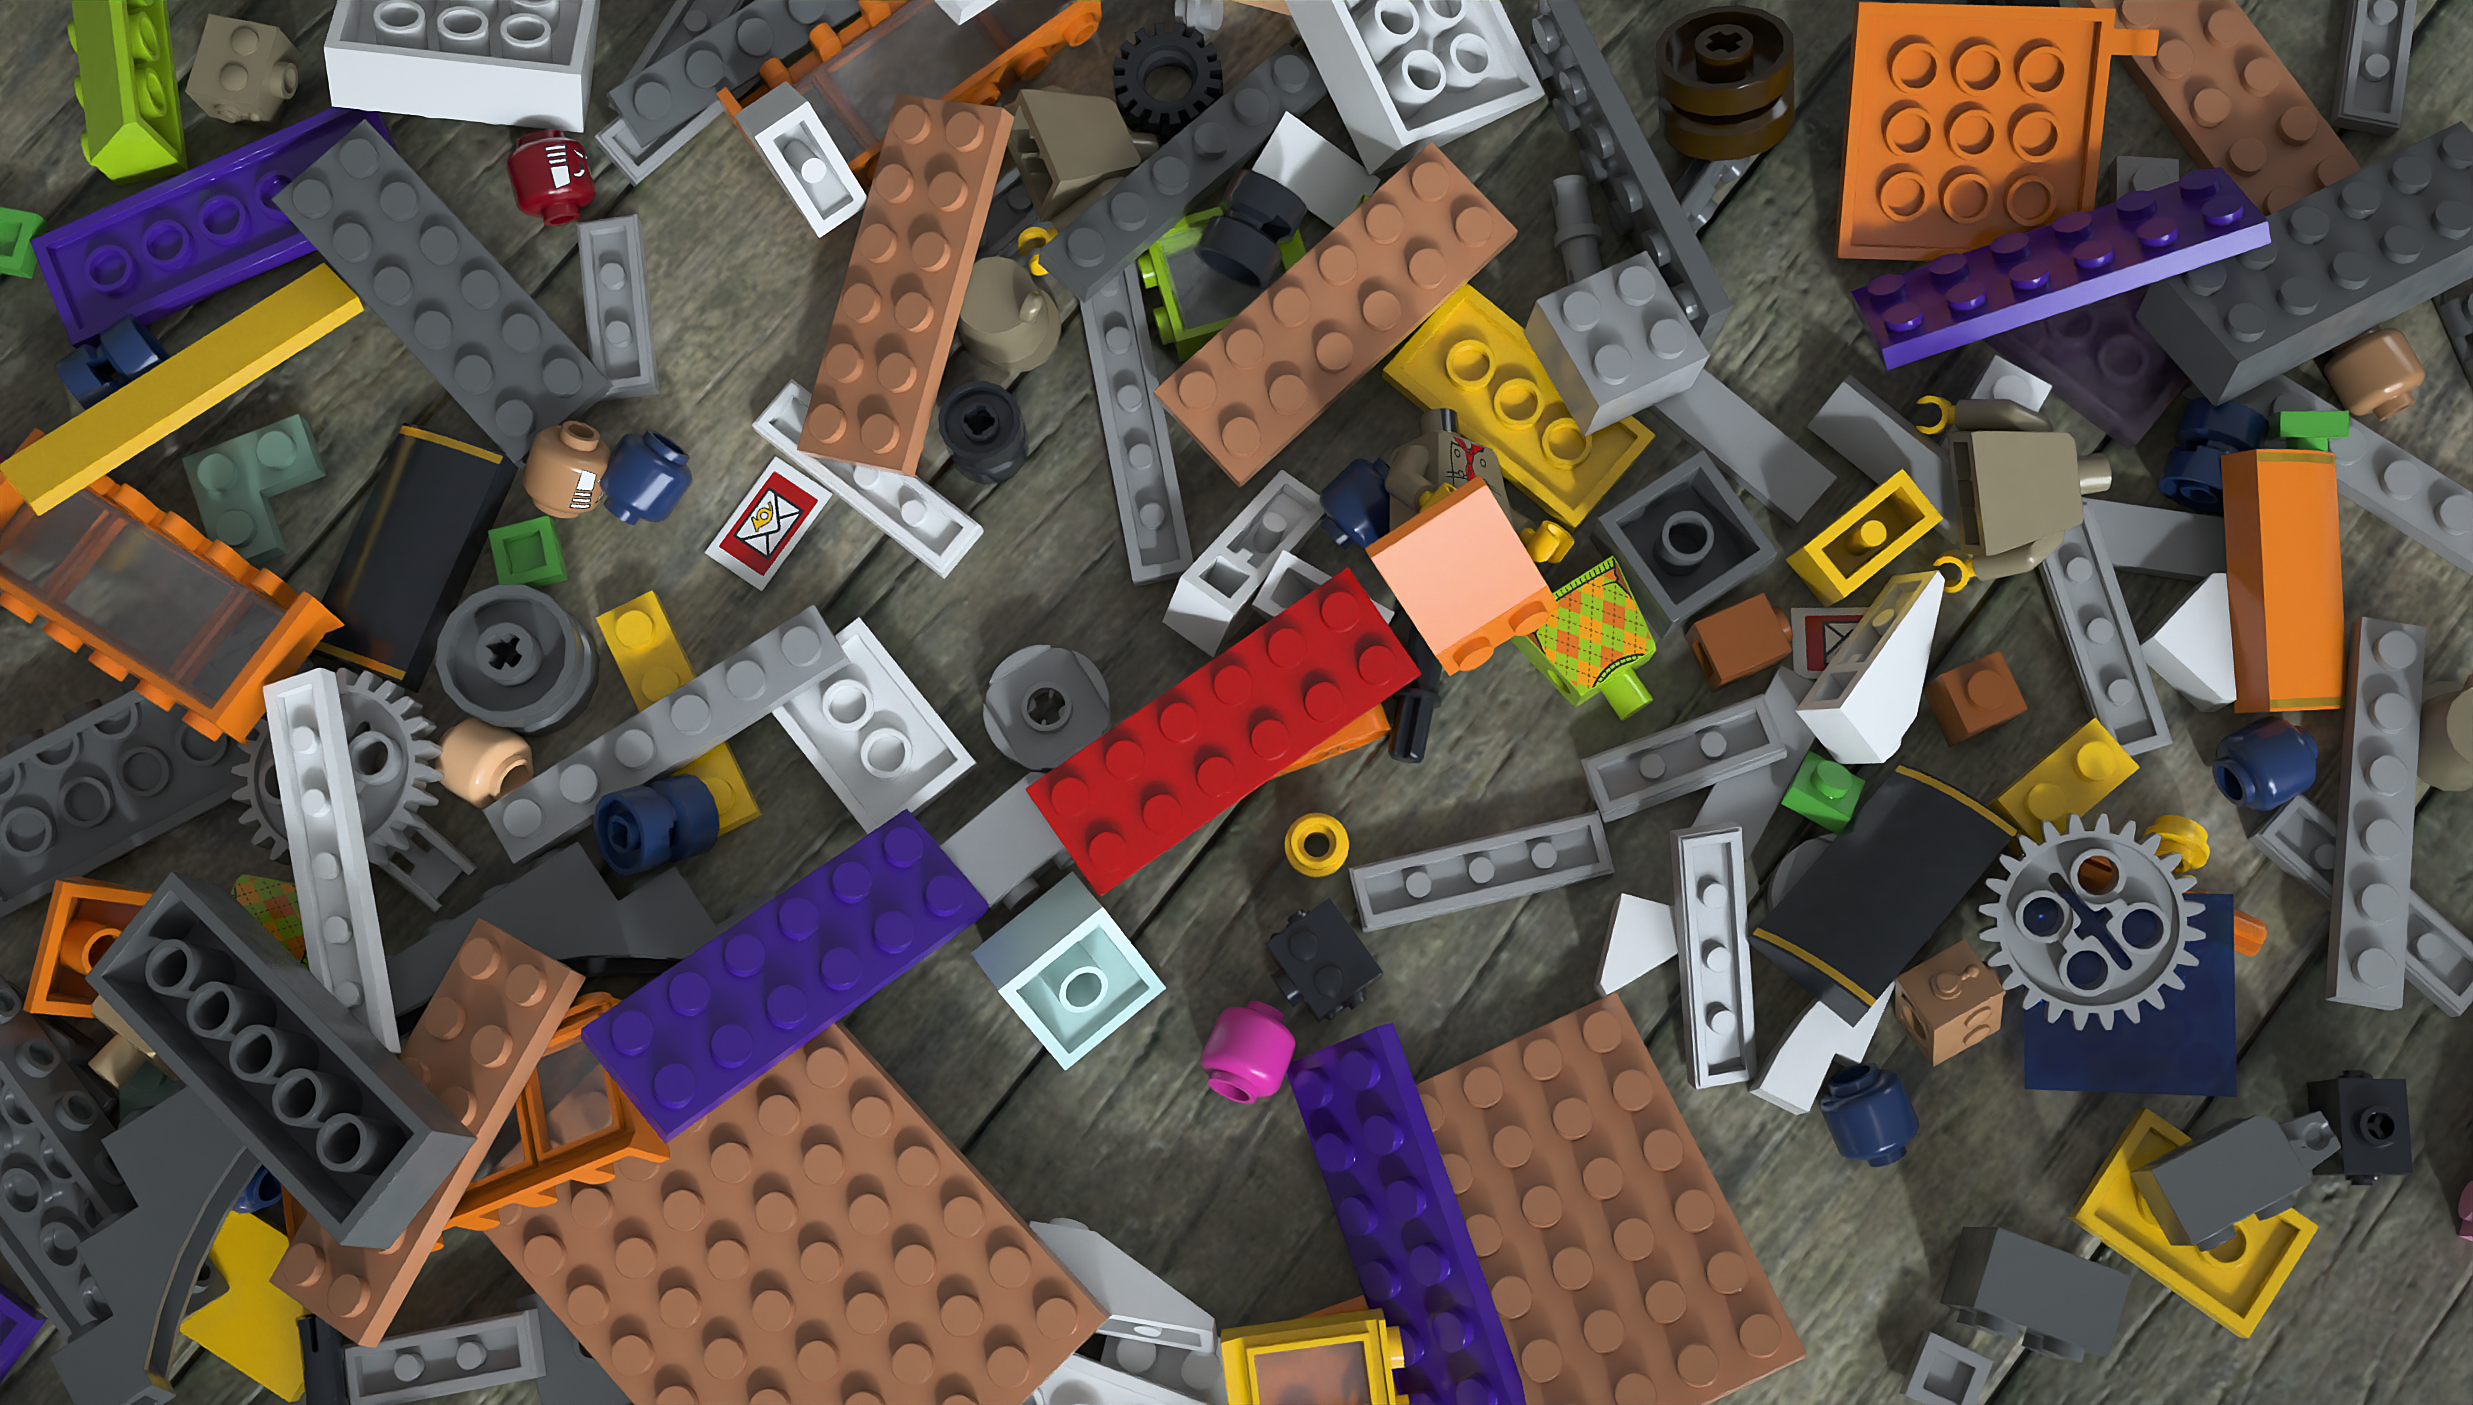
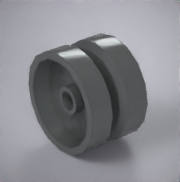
M495 585L470 595L450 613L438 637L436 668L444 691L466 713L496 727H506L522 738H542L567 728L587 709L598 686L600 658L591 634L553 598L526 585Z

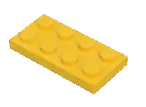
M1466 283L1430 316L1383 369L1382 378L1424 412L1439 408H1448L1456 411L1460 437L1492 449L1498 458L1502 476L1573 534L1648 449L1656 435L1631 415L1584 437L1525 337V329L1470 284Z

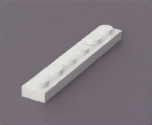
M320 667L262 687L310 973L393 1055L401 1053L336 675L335 672Z

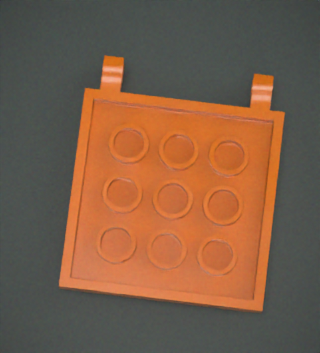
M1855 2L1834 257L1933 261L1942 255L1952 253L1963 254L1989 245L1996 238L2005 234L2025 233L2052 224L2057 218L2067 213L2093 210L2095 207L2111 55L2156 56L2159 30L2114 28L2116 9Z

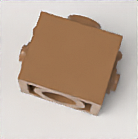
M1963 939L1895 978V1017L1931 1066L1935 1067L2000 1030L2005 990L2002 988V981L1993 967L1988 966L1986 961H1981Z

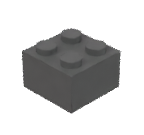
M1704 449L1597 518L1589 537L1604 560L1612 555L1614 556L1639 609L1661 640L1763 574L1778 555V551Z
M1963 1227L1940 1303L1960 1310L1956 1321L1959 1324L1993 1336L1999 1334L2015 1339L2016 1333L2020 1332L2024 1334L2022 1347L2059 1360L2064 1358L2082 1364L2085 1353L2109 1357L2132 1275L1999 1227Z

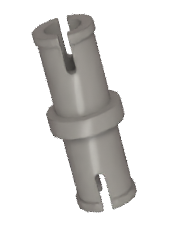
M1581 175L1563 176L1553 181L1554 184L1548 185L1558 231L1553 236L1555 252L1563 256L1568 286L1603 270L1599 247L1603 244L1602 229L1598 224H1594L1587 191V179Z

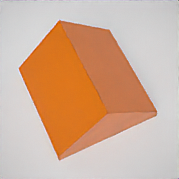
M82 876L57 879L23 1010L30 1013L97 1018L91 1012V1008L99 993L84 978L155 891Z

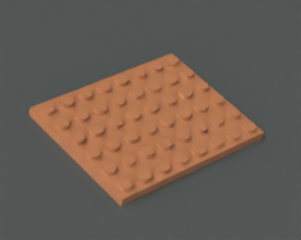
M839 1020L670 1140L668 1146L671 1159L662 1163H656L630 1155L613 1162L615 1172L613 1180L601 1184H588L572 1179L555 1185L558 1200L554 1204L534 1208L510 1203L498 1208L500 1225L482 1230L634 1405H1022L1112 1316ZM601 1064L546 1118L551 1150L613 1125ZM522 1143L489 1175L525 1161Z

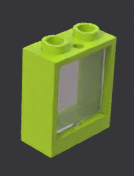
M1220 206L1187 215L1137 257L1145 289L1157 286L1162 307L1152 310L1162 345L1174 342L1179 362L1189 360L1306 254L1299 228L1292 241L1278 245L1283 258L1267 288L1261 290L1241 285L1224 277L1202 262L1195 254L1194 247L1209 219L1213 216L1223 215Z

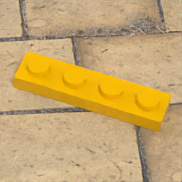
M653 590L596 617L597 623L639 712L697 677L659 596ZM727 740L669 775L670 777L684 773L694 775L707 786L718 810V837L762 815Z

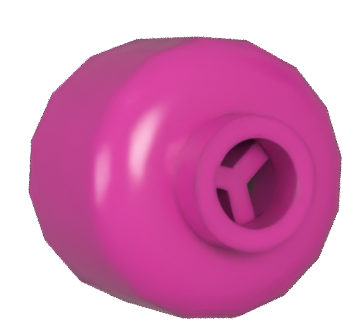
M1250 1001L1246 1008L1229 1007L1218 1015L1200 1056L1202 1068L1209 1076L1207 1083L1215 1092L1238 1103L1254 1104L1257 1098L1269 1097L1278 1091L1296 1049L1294 1035L1282 1024L1283 1014L1268 1004Z

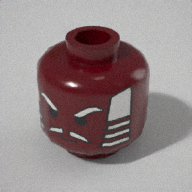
M541 130L522 136L516 142L517 149L510 153L506 161V168L518 209L527 216L543 218L544 225L560 226L578 220L581 217L579 210L588 205L596 193L584 147L577 140L566 138L565 133L561 130Z

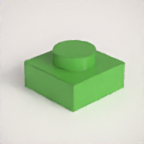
M0 207V273L32 279L37 258L30 240L44 235L48 227V222L37 213Z
M2280 411L2267 416V421L2269 422L2267 441H2286V449L2328 452V441L2349 437V411Z
M549 515L488 531L499 585H526L535 589L568 580L556 521Z
M1808 750L1790 782L1781 804L1839 835L1852 816L1865 780L1850 773L1842 765L1828 761Z

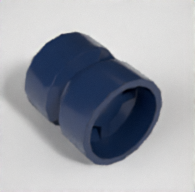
M127 314L100 333L101 345L93 347L83 344L57 362L55 368L68 390L81 406L87 410L171 358V356L139 319L132 314ZM117 370L121 377L114 380L111 375Z
M2206 397L2192 399L2185 407L2175 435L2176 442L2181 447H2174L2169 452L2158 481L2159 490L2167 498L2193 510L2212 514H2224L2221 455L2262 449L2269 431V422L2259 412L2235 401L2229 400L2214 407Z
M686 773L657 780L647 786L638 785L606 794L597 803L593 818L594 835L600 853L613 870L626 876L662 866L667 861L673 863L709 852L717 842L719 833V815L712 794L699 778Z

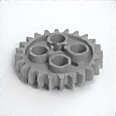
M339 668L336 673V681L367 859L371 863L384 867L388 864L385 846L390 844L406 851L409 848V844L402 831L407 825L425 830L427 824L416 812L420 805L434 806L439 802L433 795L425 792L426 783L444 779V773L428 766V760L440 755L443 752V747L431 741L423 740L434 731L436 725L422 716L417 717L423 705L409 696L403 697L404 688L389 680L383 683L382 678L365 670L358 678L357 674L345 668ZM260 718L253 727L260 733L257 740H248L250 742L246 747L238 742L237 746L250 754L251 757L249 763L232 767L231 773L246 778L248 783L247 786L235 791L232 794V799L252 806L238 819L240 824L258 829L251 842L255 846L267 850L272 849L269 859L289 866L292 864L269 724L268 721ZM370 724L369 732H367L366 725ZM387 749L388 760L381 771L375 774L374 763L376 758L382 751Z
M2100 812L2096 813L2090 830H2084L2082 821L2076 813H2068L2066 832L2058 833L2049 821L2043 820L2040 821V831L2043 840L2037 844L2020 833L2015 836L2023 854L2018 859L2006 854H1998L1996 858L2008 871L2005 878L1984 877L1982 881L1998 893L1996 901L1977 903L1976 907L1983 914L1994 917L1995 924L1978 930L1977 936L1981 940L1998 942L1999 948L1989 953L1984 959L1988 966L2008 964L2010 967L2001 978L2002 988L2009 990L2023 983L2026 987L2021 995L2019 1004L2024 1009L2028 1010L2041 999H2044L2046 1001L2044 1018L2048 1022L2053 1024L2060 1017L2063 1010L2068 1009L2070 1010L2072 1026L2076 1030L2083 1029L2089 1013L2096 1014L2099 1023L2105 1030H2112L2114 1011L2120 1009L2136 1024L2140 1022L2137 1003L2143 999L2159 1010L2165 1008L2163 999L2157 989L2163 983L2178 990L2185 988L2184 983L2173 970L2177 964L2198 966L2199 960L2183 950L2185 941H2197L2206 937L2205 932L2187 925V917L2204 911L2205 905L2197 901L2184 900L2182 893L2191 889L2197 883L2196 877L2192 875L2174 877L2171 874V871L2181 861V854L2172 851L2160 857L2154 855L2161 840V836L2155 832L2147 834L2138 843L2133 841L2136 822L2125 819L2115 833H2110L2107 814ZM2091 856H2104L2112 867L2110 882L2099 891H2085L2078 882L2077 872L2079 866L2085 859ZM2051 873H2059L2082 904L2093 911L2104 909L2105 912L2100 915L2098 922L2130 959L2131 964L2127 969H2121L2099 940L2089 932L2082 930L2075 933L2074 929L2079 926L2081 920L2050 884L2048 878ZM2038 897L2051 898L2058 907L2056 923L2044 932L2027 930L2023 923L2022 914L2025 906L2031 900ZM2136 909L2149 910L2155 918L2156 928L2154 934L2148 941L2141 944L2127 943L2122 935L2121 927L2124 918ZM2090 950L2097 952L2101 959L2102 967L2099 976L2088 984L2078 985L2070 982L2066 970L2069 959L2080 951Z

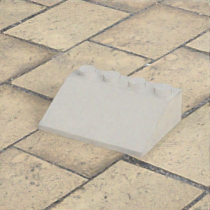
M337 0L324 44L332 106L363 111L420 115L428 118L439 117L485 122L494 125L505 124L583 133L591 94L600 0Z
M1285 0L1369 175L1410 161L1431 141L1439 148L1545 95L1500 0Z

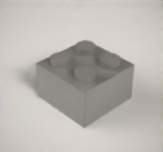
M1647 250L1536 300L1524 330L1525 337L1584 437L1691 388L1710 356Z

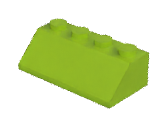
M71 0L74 19L68 21L67 29L70 42L78 54L80 74L74 77V88L78 101L85 112L87 130H82L80 140L83 153L89 164L96 166L117 186L187 172L188 163L167 0Z

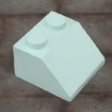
M1073 871L971 952V955L998 992L1064 1070H1067L1166 989L1109 914Z

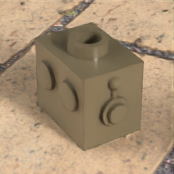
M208 14L185 92L209 117L222 119L230 123L239 122L278 130L287 99H291L297 89V65L301 53L279 27Z

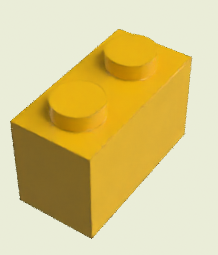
M1902 468L1876 486L1785 560L1820 603L1827 608L1848 596L1944 518Z
M2093 718L2071 732L1985 805L2019 828L2018 832L2007 844L2019 858L2023 852L2015 836L2020 833L2037 844L2043 840L2040 831V821L2043 820L2049 821L2058 833H2063L2066 830L2068 813H2076L2081 818L2140 767L2096 718Z

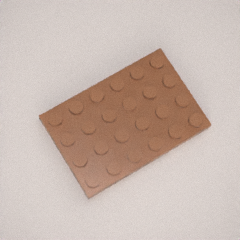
M1617 991L1416 1085L1521 1377L1526 1405H1708L1806 1357L1807 1353Z

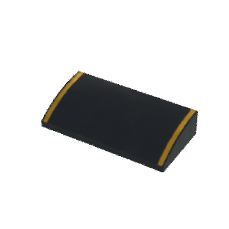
M403 423L321 601V604L336 616L344 626L326 633L311 653L361 672L364 670L371 672L384 681L389 680L402 688L418 693L436 654L438 637L450 613L458 605L489 536L488 531L494 525L519 468L504 453L446 433Z
M1901 763L1758 926L1747 942L1854 1028L2018 832L2019 828L1961 789L1929 773Z

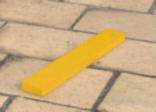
M323 262L0 464V471L38 516H41L364 311L359 297Z

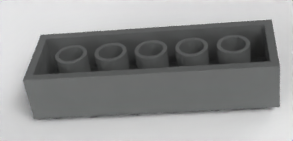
M2460 121L2266 216L2265 218L2269 223L2270 244L2152 282L2136 314V318L2211 404L2217 407L2472 278L2473 132Z
M172 871L84 978L340 1245L389 1249L478 1139L222 885Z

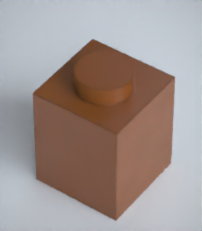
M1763 592L1695 622L1686 634L1685 639L1711 692L1714 693L1780 664L1792 651L1789 641L1793 640V633L1782 609L1779 606L1771 608Z
M2000 650L1940 674L1923 689L1924 695L1949 747L2006 725L2028 710Z

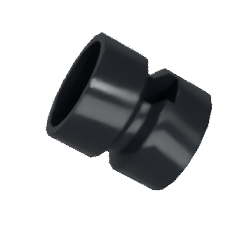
M1238 169L1234 172L1219 200V206L1223 215L1213 216L1209 219L1194 247V251L1202 262L1224 277L1241 285L1263 290L1267 288L1283 258L1278 245L1292 241L1307 212V207L1299 196L1274 179L1254 171Z
M987 381L968 382L954 389L943 401L938 420L939 432L957 470L968 480L983 485L998 484L1014 477L1024 466L1029 452V441L1020 410L1013 396L1000 385Z

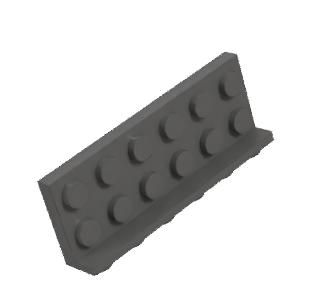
M267 610L242 621L236 628L239 635L224 643L192 685L218 701L280 622L281 618L274 616V614ZM309 656L293 676L316 669ZM137 677L129 679L120 686L124 695L104 705L100 699H95L66 712L63 715L67 723L66 725L46 735L42 729H37L8 742L5 748L9 754L0 758V919L8 918L52 895L57 879L75 876L87 877L232 801V794L248 785L246 778L231 773L232 767L249 763L251 755L241 750L237 746L238 742L225 733H222L218 740L213 742L183 722L181 719L188 710L181 705L175 703L167 712L134 690L141 681ZM267 712L263 714L261 719L268 721ZM253 728L245 739L256 741L260 733Z
M0 974V1251L67 1342L68 1337L82 1325L98 1318H110L113 1316L112 1311L75 1246L93 1236L94 1228L102 1220L123 1210H134L138 1207V1204L101 1141L115 1132V1128L31 1013L23 1010V1002L4 976ZM208 1255L199 1272L181 1324L199 1310L222 1297L230 1289L229 1284Z

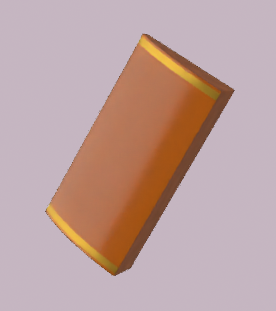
M2254 449L2221 455L2228 601L2237 698L2234 701V713L2345 708L2347 664L2335 453L2295 449Z

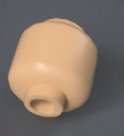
M472 717L448 729L439 740L438 745L443 747V752L436 757L435 770L444 773V779L439 781L447 790L476 808L485 809L533 779L534 770L531 747L521 736L506 727H496Z

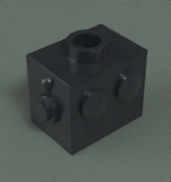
M1330 898L1312 911L1307 910L1304 912L1303 909H1300L1287 919L1286 929L1280 933H1273L1270 936V940L1265 943L1267 952L1279 967V970L1270 975L1274 983L1292 1007L1303 1001L1318 1024L1324 1019H1334L1336 1013L1342 1008L1346 1009L1349 1007L1353 1010L1367 999L1365 997L1368 993L1366 989L1382 979L1383 976L1381 968Z
M2364 1070L2343 1071V1075L2335 1079L2307 1082L2309 1112L2320 1111L2341 1145L2339 1150L2313 1168V1176H2345V1180H2350L2353 1186H2373V1182L2378 1181L2381 1176L2413 1175L2406 1079H2374L2370 1073H2365Z

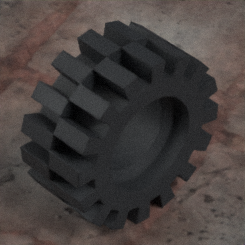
M1164 22L1154 23L1155 35L1148 37L1144 27L1134 32L1136 43L1133 45L1126 39L1120 47L1122 58L1115 56L1113 63L1114 76L1112 78L1116 104L1121 116L1125 115L1126 125L1132 131L1140 127L1141 132L1160 134L1161 144H1166L1172 139V134L1179 133L1223 96L1221 60H1217L1216 48L1212 42L1205 46L1204 34L1197 29L1193 31L1190 37L1187 36L1186 25L1176 22L1173 33L1165 32ZM1163 66H1177L1189 74L1192 84L1184 97L1175 101H1158L1151 97L1145 89V81L1148 75L1153 70Z

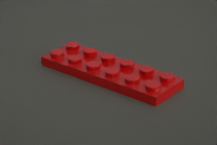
M1347 567L1025 788V790L1095 892L1101 897L1422 673L1349 567Z

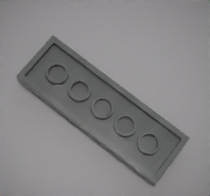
M1539 0L1536 18L1532 20L1533 33L1531 42L1527 46L1526 51L1528 60L1538 80L1546 79L1555 95L1553 107L1558 122L1565 132L1568 133L1573 130L1582 148L1579 153L1580 161L1588 180L1593 185L1600 183L1609 201L1606 205L1607 214L1616 234L1619 237L1627 236L1636 255L1647 250L1707 351L1711 350L1733 306L1575 1Z
M366 119L271 199L518 468L522 469L525 466L534 437L538 432L546 427L562 426L564 422L578 420L613 387Z

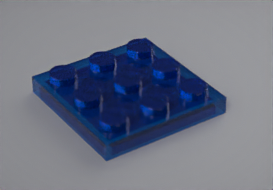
M2058 892L2081 920L2079 926L2074 929L2075 933L2082 930L2089 932L2099 940L2121 969H2127L2131 964L2130 959L2098 922L2100 915L2105 912L2104 909L2093 911L2082 904L2073 892ZM2182 893L2184 900L2197 901L2205 905L2204 911L2187 917V925L2205 932L2206 937L2197 941H2185L2183 950L2192 954L2199 960L2198 966L2177 964L2173 970L2184 983L2185 988L2183 990L2172 988L2164 983L2157 989L2165 1005V1008L2159 1010L2143 999L2137 1003L2140 1022L2136 1024L2120 1009L2114 1011L2112 1030H2105L2099 1023L2095 1013H2089L2083 1029L2076 1030L2072 1026L2070 1010L2064 1009L2060 1017L2053 1024L2048 1022L2044 1018L2046 1004L2044 999H2041L2028 1010L2024 1009L2025 1090L2237 1097L2233 894ZM2035 898L2024 908V925L2027 930L2044 932L2050 929L2057 921L2058 907L2051 898ZM2136 909L2130 912L2123 920L2121 926L2122 935L2125 941L2130 944H2141L2148 941L2156 928L2152 912L2147 909ZM2090 950L2074 954L2069 959L2066 967L2070 982L2082 985L2094 981L2099 976L2102 968L2101 959L2097 952Z

